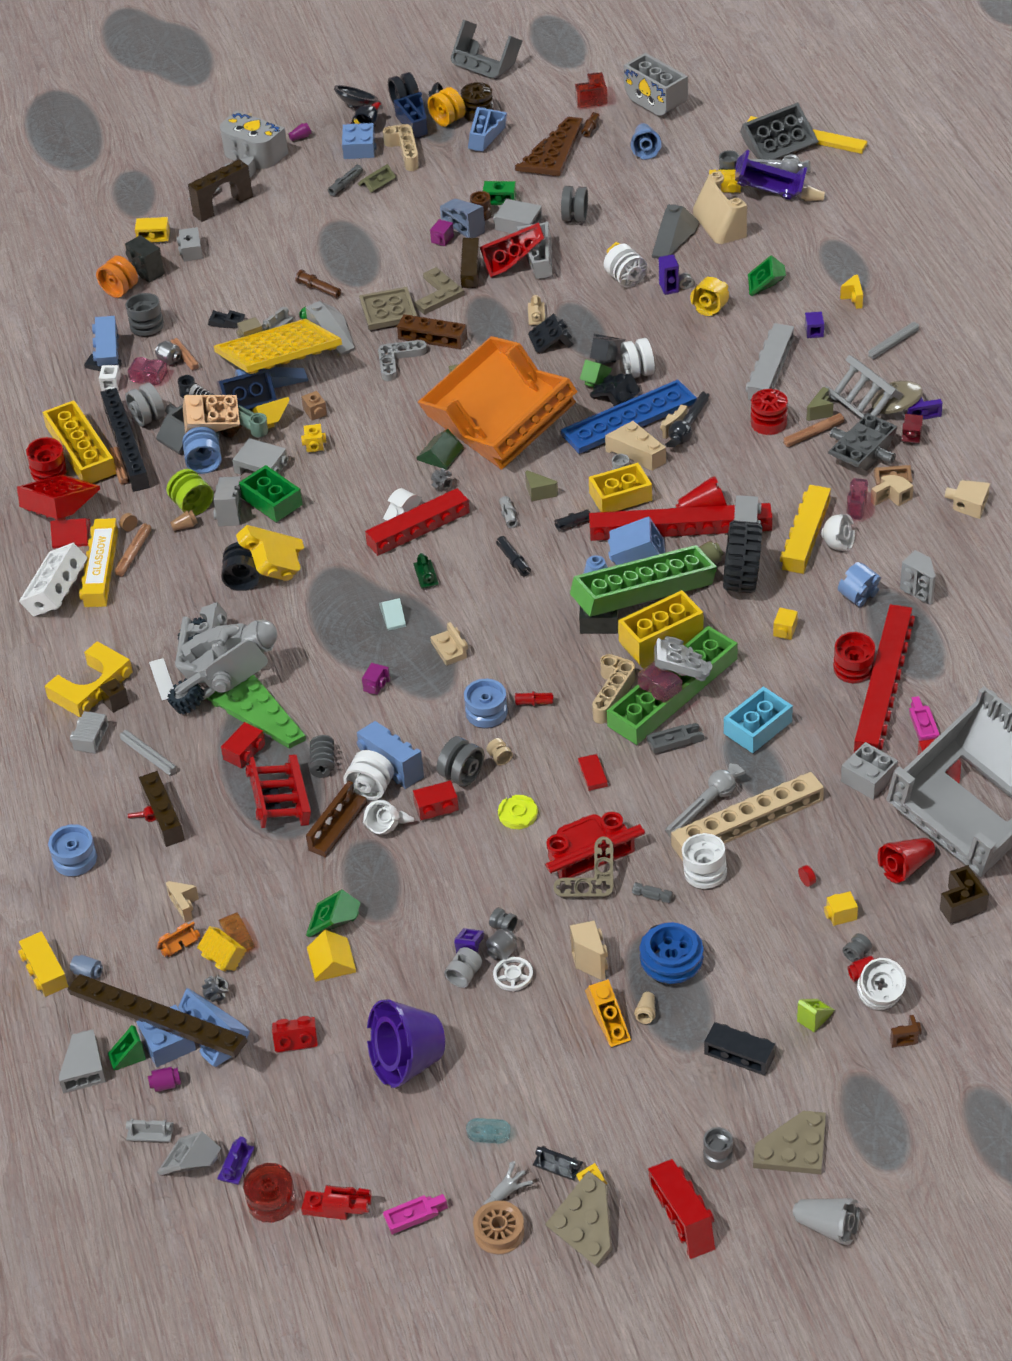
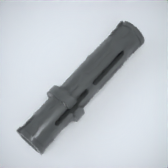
M357 164L344 176L337 178L335 183L328 187V193L331 196H335L340 190H344L351 181L363 173L362 166Z

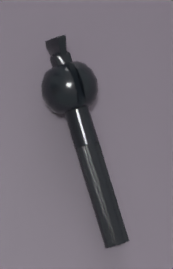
M702 391L683 420H676L670 425L668 434L671 440L665 444L666 447L675 448L678 444H685L691 439L693 433L691 425L709 400V393Z

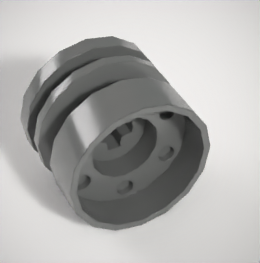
M141 293L130 297L126 301L125 306L132 333L147 336L155 334L163 328L164 321L159 297L151 293Z

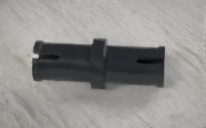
M586 509L575 514L572 512L566 517L555 519V527L559 531L563 528L575 527L579 523L589 521L590 511Z

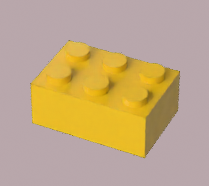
M639 463L588 477L589 494L600 512H614L652 501V483Z

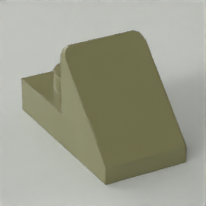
M822 387L809 403L806 420L812 421L833 416L834 404L830 402L828 388Z

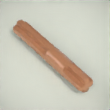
M841 413L831 416L784 437L783 443L786 447H790L843 423L844 416Z
M142 524L116 566V575L124 576L151 532L150 525Z

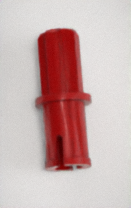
M535 691L532 693H515V705L535 706V704H553L554 702L553 693H535Z

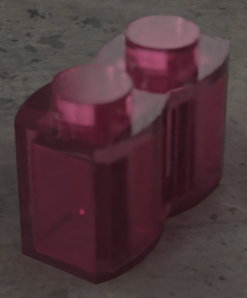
M144 357L135 358L127 370L129 380L138 383L149 382L152 385H160L168 373L166 362L157 359L149 360Z
M853 478L850 482L846 514L850 515L852 519L861 520L864 516L868 494V481L866 479Z
M655 661L638 673V685L640 688L651 692L657 700L667 702L682 691V680L671 671L659 669L655 666Z

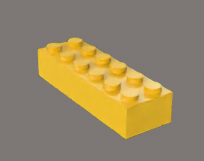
M74 400L42 412L47 430L53 438L62 444L64 456L80 480L94 483L116 474L113 457Z

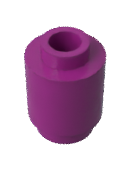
M171 1066L152 1070V1075L148 1076L150 1089L154 1088L155 1092L173 1089L177 1085H181L178 1067L172 1068Z

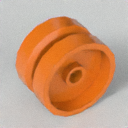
M113 256L96 271V278L101 288L108 295L115 298L123 296L138 282V274L135 268L122 256Z

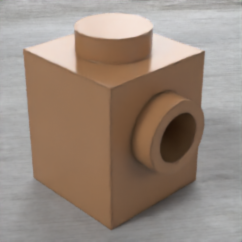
M318 391L301 396L303 410L311 421L327 415L326 402Z

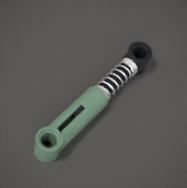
M182 375L178 378L179 395L184 398V395H214V393H210V391L203 389L195 383V379L191 375ZM238 405L240 425L249 429L255 437L265 436L268 433L266 415L254 413Z

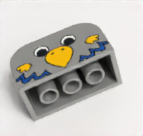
M647 53L623 65L624 87L627 95L632 101L654 114L663 115L687 101L688 76Z
M235 111L220 124L224 155L231 160H241L254 156L256 168L266 169L274 166L288 154L285 127L239 111Z

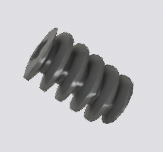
M318 735L313 737L309 744L310 773L318 778H326L334 769V739L328 735Z

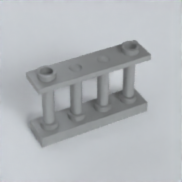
M848 355L846 361L850 364V369L836 389L833 390L826 386L832 399L835 401L840 400L861 418L866 415L863 411L878 390L883 389L885 391L883 393L884 396L871 412V415L876 417L889 399L895 397L900 400L904 395L851 355ZM860 371L862 373L860 375L861 378L845 399L840 393L855 372L858 373ZM872 380L873 386L858 407L852 404L854 398L864 384Z

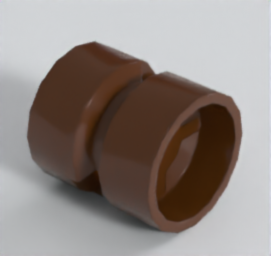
M485 191L472 193L470 195V203L483 206L484 221L491 218L490 194Z

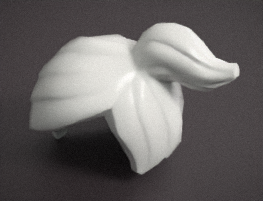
M385 800L371 802L366 807L363 824L366 828L379 835L390 833L398 823L414 822V817L409 816L403 811H397L393 805Z

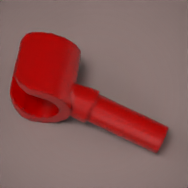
M150 806L145 807L141 812L128 814V818L145 817L147 822L155 821Z

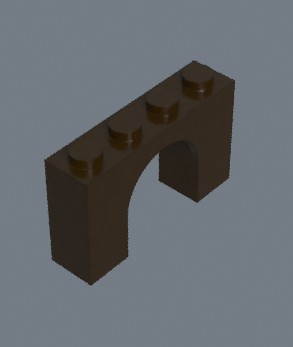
M240 159L235 160L189 183L188 189L193 216L201 222L215 216L212 202L213 195L220 185L227 182L230 183L231 196L238 202L242 203L252 198L249 166Z

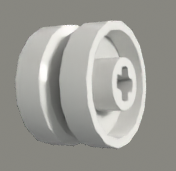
M647 338L637 339L635 344L632 341L621 343V357L626 374L632 373L634 378H638L640 373L643 376L654 374V357Z
M362 750L356 753L351 765L347 769L343 777L344 783L346 784L348 781L354 783L356 794L366 797L367 800H378L382 797L394 775V767L383 755L370 750Z

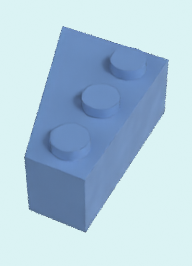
M477 107L470 130L468 149L484 151L505 128L507 112Z
M115 316L95 317V324H92V331L95 334L93 348H96V351H93V359L97 361L98 366L118 364L119 343L117 338H119Z

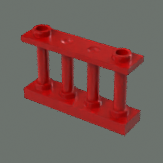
M297 754L289 755L288 763H285V765L256 767L254 757H250L249 765H246V776L250 777L257 807L256 820H260L261 828H265L267 818L296 816V818H299L301 826L309 825L311 810ZM285 773L289 776L288 779L259 781L258 774ZM289 787V789H292V794L263 795L262 789ZM292 802L296 806L295 808L266 810L265 803Z

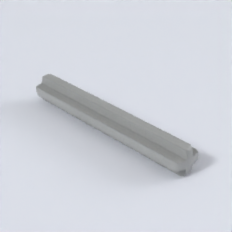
M912 322L870 349L868 356L872 359L877 358L918 331L919 324Z
M124 730L120 733V739L165 773L172 775L176 772V765L131 732Z

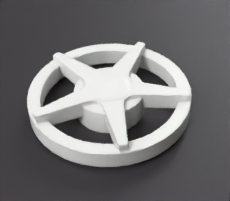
M509 957L501 960L494 968V981L497 986L504 990L512 992L521 990L532 981V966L527 960L520 957ZM510 962H519V963H521V964L518 965V966H516V965L508 966V965H507V963H510ZM503 966L505 975L497 977L498 970ZM524 966H527L529 969V976L522 974L521 970ZM507 980L511 982V986L505 985L501 981ZM519 980H526L522 984L515 986V983Z

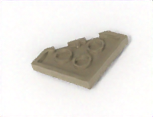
M802 1111L758 1141L754 1149L753 1168L821 1175L826 1113Z
M588 1171L545 1225L598 1268L612 1251L610 1211L607 1199L608 1186Z

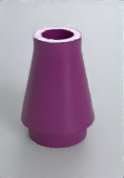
M301 123L288 133L291 141L309 137L312 132L307 123Z

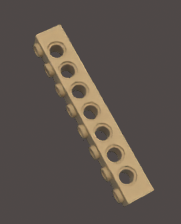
M812 772L800 775L791 781L784 782L770 790H765L761 794L747 798L745 801L731 805L722 811L671 832V846L683 861L682 846L689 837L707 833L719 837L724 844L823 801L824 787Z

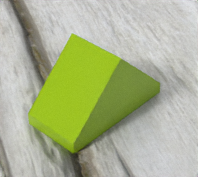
M800 999L798 1002L797 1022L815 1033L833 1014L834 1009L819 999Z

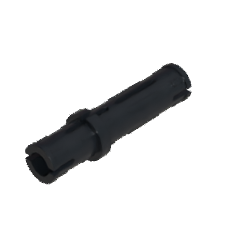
M505 536L498 537L496 544L510 560L511 566L516 568L521 576H528L531 569L525 563L524 557L517 553Z

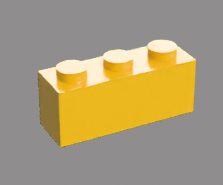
M42 931L19 941L21 949L18 950V954L22 962H27L25 966L29 976L34 975L35 979H33L37 991L42 990L44 996L47 997L68 987L65 973Z

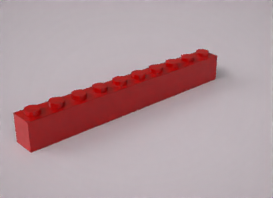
M761 503V514H757V520H760L762 531H772L771 503ZM735 505L589 513L590 540L610 539L611 530L648 516L662 537L728 533L730 522L734 520Z
M889 605L854 741V753L865 742L883 751L885 739H882V737L887 735L888 725L886 722H890L892 712L889 709L894 707L895 697L893 694H897L898 691L896 680L900 681L902 669L899 668L904 666L905 656L903 653L907 654L908 642L906 640H910L912 629L909 628L914 626L915 616L912 615V607Z

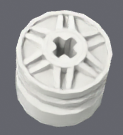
M619 244L614 246L606 255L604 269L620 285L629 288L642 281L647 272V262L629 245Z
M707 833L696 834L684 842L682 858L684 875L687 882L701 889L720 885L727 875L724 842L719 837Z
M878 958L871 960L864 967L857 982V993L860 1000L873 1010H886L893 1007L899 1001L906 987L905 973L901 966L891 959ZM878 983H882V991L878 990Z

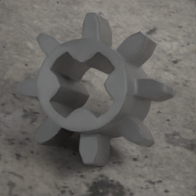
M443 468L435 470L431 476L433 481L431 485L441 491L450 488L453 479L450 478L452 473Z
M211 975L204 980L205 984L202 985V993L206 999L214 1002L215 1000L221 1001L226 997L225 993L229 990L227 981L223 977H219V975L213 977Z

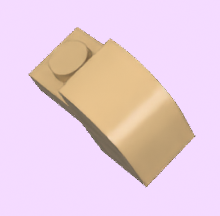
M897 475L881 477V483L871 489V503L876 506L890 499L897 506H900L913 499L914 486L905 478Z

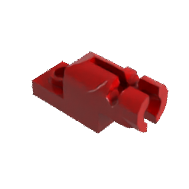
M330 1185L325 1186L324 1193L306 1190L301 1212L302 1215L347 1220L348 1213H369L368 1205H371L372 1193L370 1189L359 1188L356 1190L353 1187Z

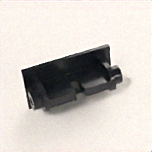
M538 1146L535 1151L537 1157L533 1166L574 1181L583 1162L577 1160L576 1157L572 1158L547 1149L546 1146Z

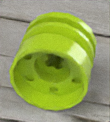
M192 469L178 471L167 484V495L183 512L192 510L194 515L197 516L206 511L213 501V489Z

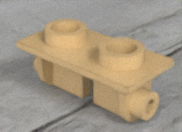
M533 295L531 303H528L529 325H539L545 320L544 302H541V298L538 295Z

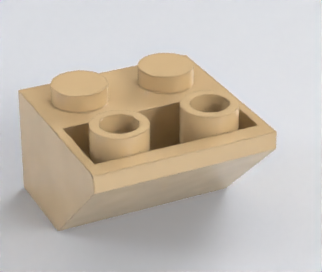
M595 920L570 925L571 953L575 967L600 980H605V971L608 970V963L605 957H608L606 945L601 943L603 941L601 928L597 929Z

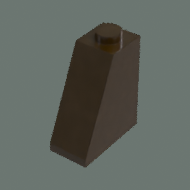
M463 238L460 272L461 288H478L481 267L479 238Z

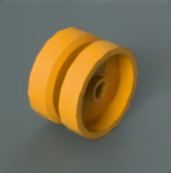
M446 87L428 98L427 104L430 115L440 126L446 127L462 118L465 114L463 99L452 87Z

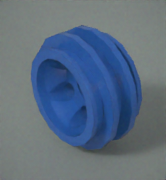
M674 922L662 923L650 929L642 937L639 947L641 967L647 975L667 984L682 983L694 977L701 969L704 959L702 939L689 927Z

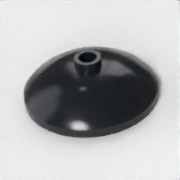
M335 85L334 91L339 98L348 103V106L357 109V107L362 105H372L378 101L375 95L358 88L345 85Z

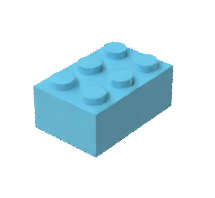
M763 686L724 717L723 734L751 753H754L792 722L793 705Z

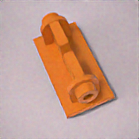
M193 921L190 924L184 923L177 928L176 932L172 934L166 933L159 938L157 949L163 948L161 953L164 957H170L182 950L179 942H182L187 947L198 941L201 935L197 929L193 930L195 922Z

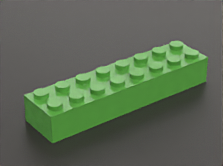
M697 545L574 576L570 595L591 617L670 596L681 590L685 592L711 585L717 566Z
M707 626L684 645L687 648L692 647L693 652L701 654L702 660L711 662L712 669L706 680L699 681L692 676H682L671 670L665 671L657 668L607 710V727L632 743L639 744L737 660L738 643L712 627Z

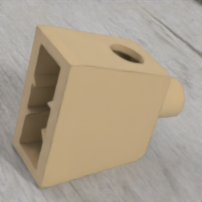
M962 480L957 489L946 488L945 498L954 500L953 509L955 511L980 519L989 497L990 483Z

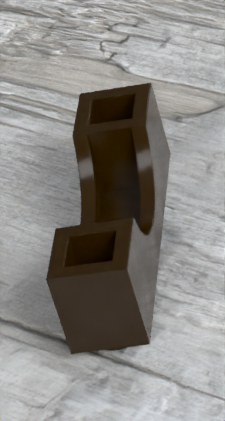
M158 771L138 777L142 794L147 805L152 809L165 846L168 847L185 841L182 825Z

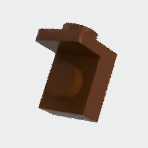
M909 1015L908 1026L901 1025L891 1028L890 1043L892 1048L918 1044V1037L922 1034L920 1022H916L914 1015Z

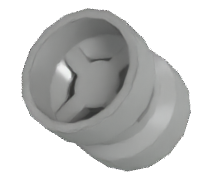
M625 454L614 455L612 457V470L628 466L630 463L629 457Z

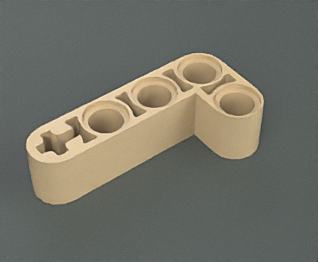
M408 124L385 127L383 129L385 146H400L405 169L408 171L417 170L419 168L418 152L412 127Z
M612 654L603 655L600 659L601 676L607 679L592 703L593 720L599 724L607 723V710L627 694L635 681L634 663Z

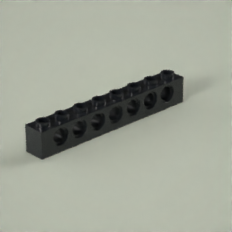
M113 388L101 391L103 408L119 449L132 491L148 489L150 486L147 471L118 390Z

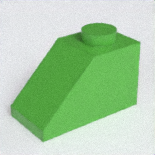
M585 359L580 380L585 381L584 385L594 387L595 384L598 385L603 382V379L610 374L612 368Z

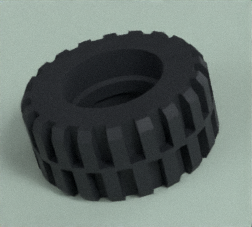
M737 520L730 522L723 577V588L726 591L755 592L762 542V525L760 523Z

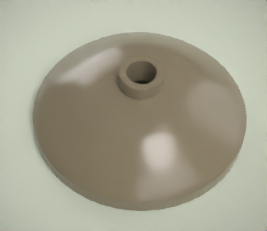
M894 381L889 383L904 395L900 400L895 397L889 399L880 413L891 414L911 407L922 397V387L913 381ZM881 389L874 395L871 401L873 410L884 396L885 390Z

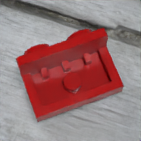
M301 1016L295 1020L280 1019L272 1023L275 1052L318 1046L315 1017Z

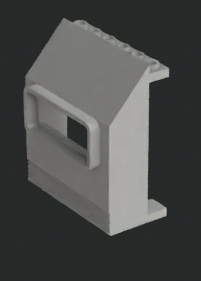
M985 686L979 690L976 702L905 769L899 766L894 770L886 801L961 862L969 865L972 871L980 877L1012 848V818L1008 822L1002 819L945 772L959 758H962L1012 798V706L1001 700L995 692L987 689Z

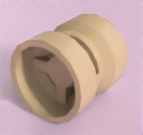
M496 738L487 745L486 750L493 757L497 765H505L512 759L513 752L509 747H506L505 742L501 738Z

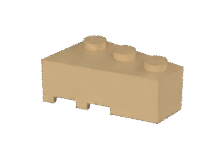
M634 421L605 435L606 452L625 454L629 459L634 460V463H639L640 466L652 471L666 464V447Z

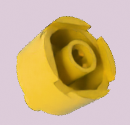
M705 277L690 295L691 303L696 307L695 310L705 316H712L717 313L729 299L728 285L717 278Z

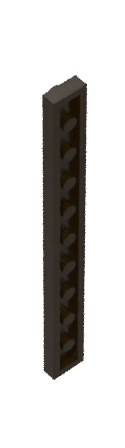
M79 974L67 988L70 995L135 1020L144 1021L156 1028L235 1058L248 1042L246 1036L82 974Z

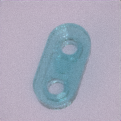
M475 1118L466 1125L467 1137L474 1142L504 1143L511 1136L510 1125L505 1120Z

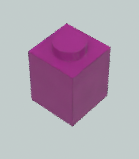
M439 219L430 229L431 243L446 246L454 237L453 223Z

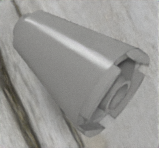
M852 1198L800 1199L793 1207V1216L798 1223L842 1245H849L853 1241L849 1239L851 1234H856L858 1230L860 1208L855 1205L859 1203L858 1200Z

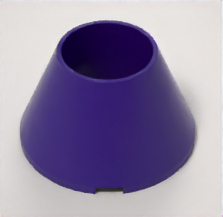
M389 999L380 1000L372 1007L367 1023V1028H371V1040L367 1041L373 1069L384 1085L389 1084L391 1088L400 1087L442 1058L445 1051V1033L440 1019L435 1014Z

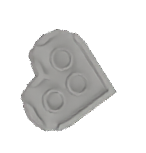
M666 636L665 640L657 639L654 647L655 666L661 670L674 671L682 676L695 677L699 681L706 680L712 669L710 661L702 660L701 654L693 652L692 647L687 648L684 646V641L669 636Z

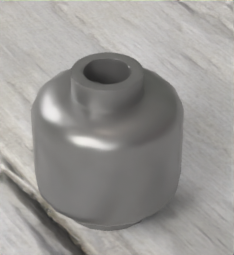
M169 341L159 343L155 349L157 359L165 364L173 365L181 358L179 346Z
M498 929L486 941L488 955L495 960L497 958L500 960L507 959L517 949L516 936L508 929Z

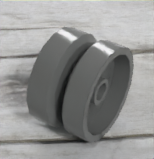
M564 186L561 199L562 221L571 222L573 217H575L577 222H585L588 211V188L579 186L575 193L573 186Z
M455 736L441 750L437 761V772L440 776L452 779L454 783L466 787L476 779L481 771L485 757L482 747L469 743L468 740L460 736Z

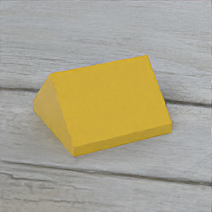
M324 930L307 946L315 982L356 973L347 937Z

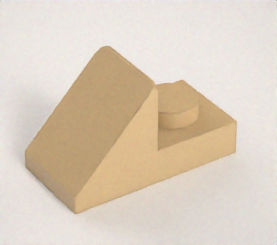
M171 881L166 882L168 896L184 922L193 920L191 913L194 910L192 902L199 899L197 887Z

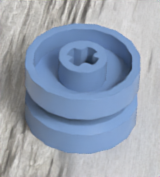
M488 678L478 679L466 687L464 691L466 718L471 724L476 727L489 728L499 725L505 720L508 714L506 690L500 682Z
M69 824L60 827L50 836L48 847L54 868L60 874L78 876L86 873L95 865L97 854L91 832L86 827L78 824Z

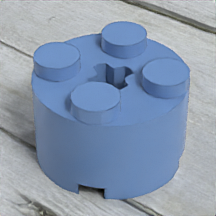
M857 562L846 571V579H841L838 585V591L855 605L862 607L868 597H874L878 593L879 588L877 586L881 577L862 562Z

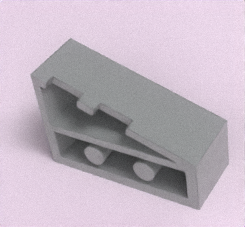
M241 476L219 477L214 496L215 509L213 510L214 519H217L218 526L240 525L242 498L239 482L241 481Z

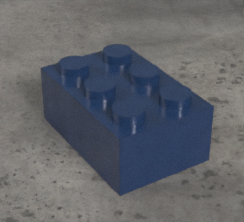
M269 369L217 382L220 395H237L238 405L248 410L277 400Z

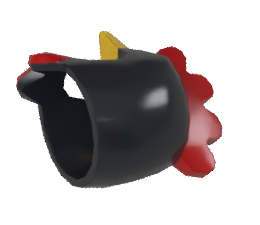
M375 102L372 105H362L357 108L350 124L373 123L375 127L378 120L377 109L381 103Z

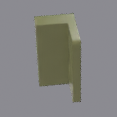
M386 164L366 176L358 184L360 186L365 183L371 193L396 178L389 165Z

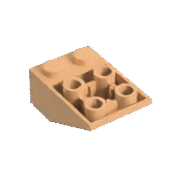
M184 395L183 417L185 434L195 427H208L218 432L239 426L237 395Z

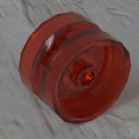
M264 1163L250 1170L245 1177L243 1183L245 1199L249 1213L255 1219L274 1223L283 1220L291 1214L296 1204V1194L291 1173L284 1166L277 1163Z

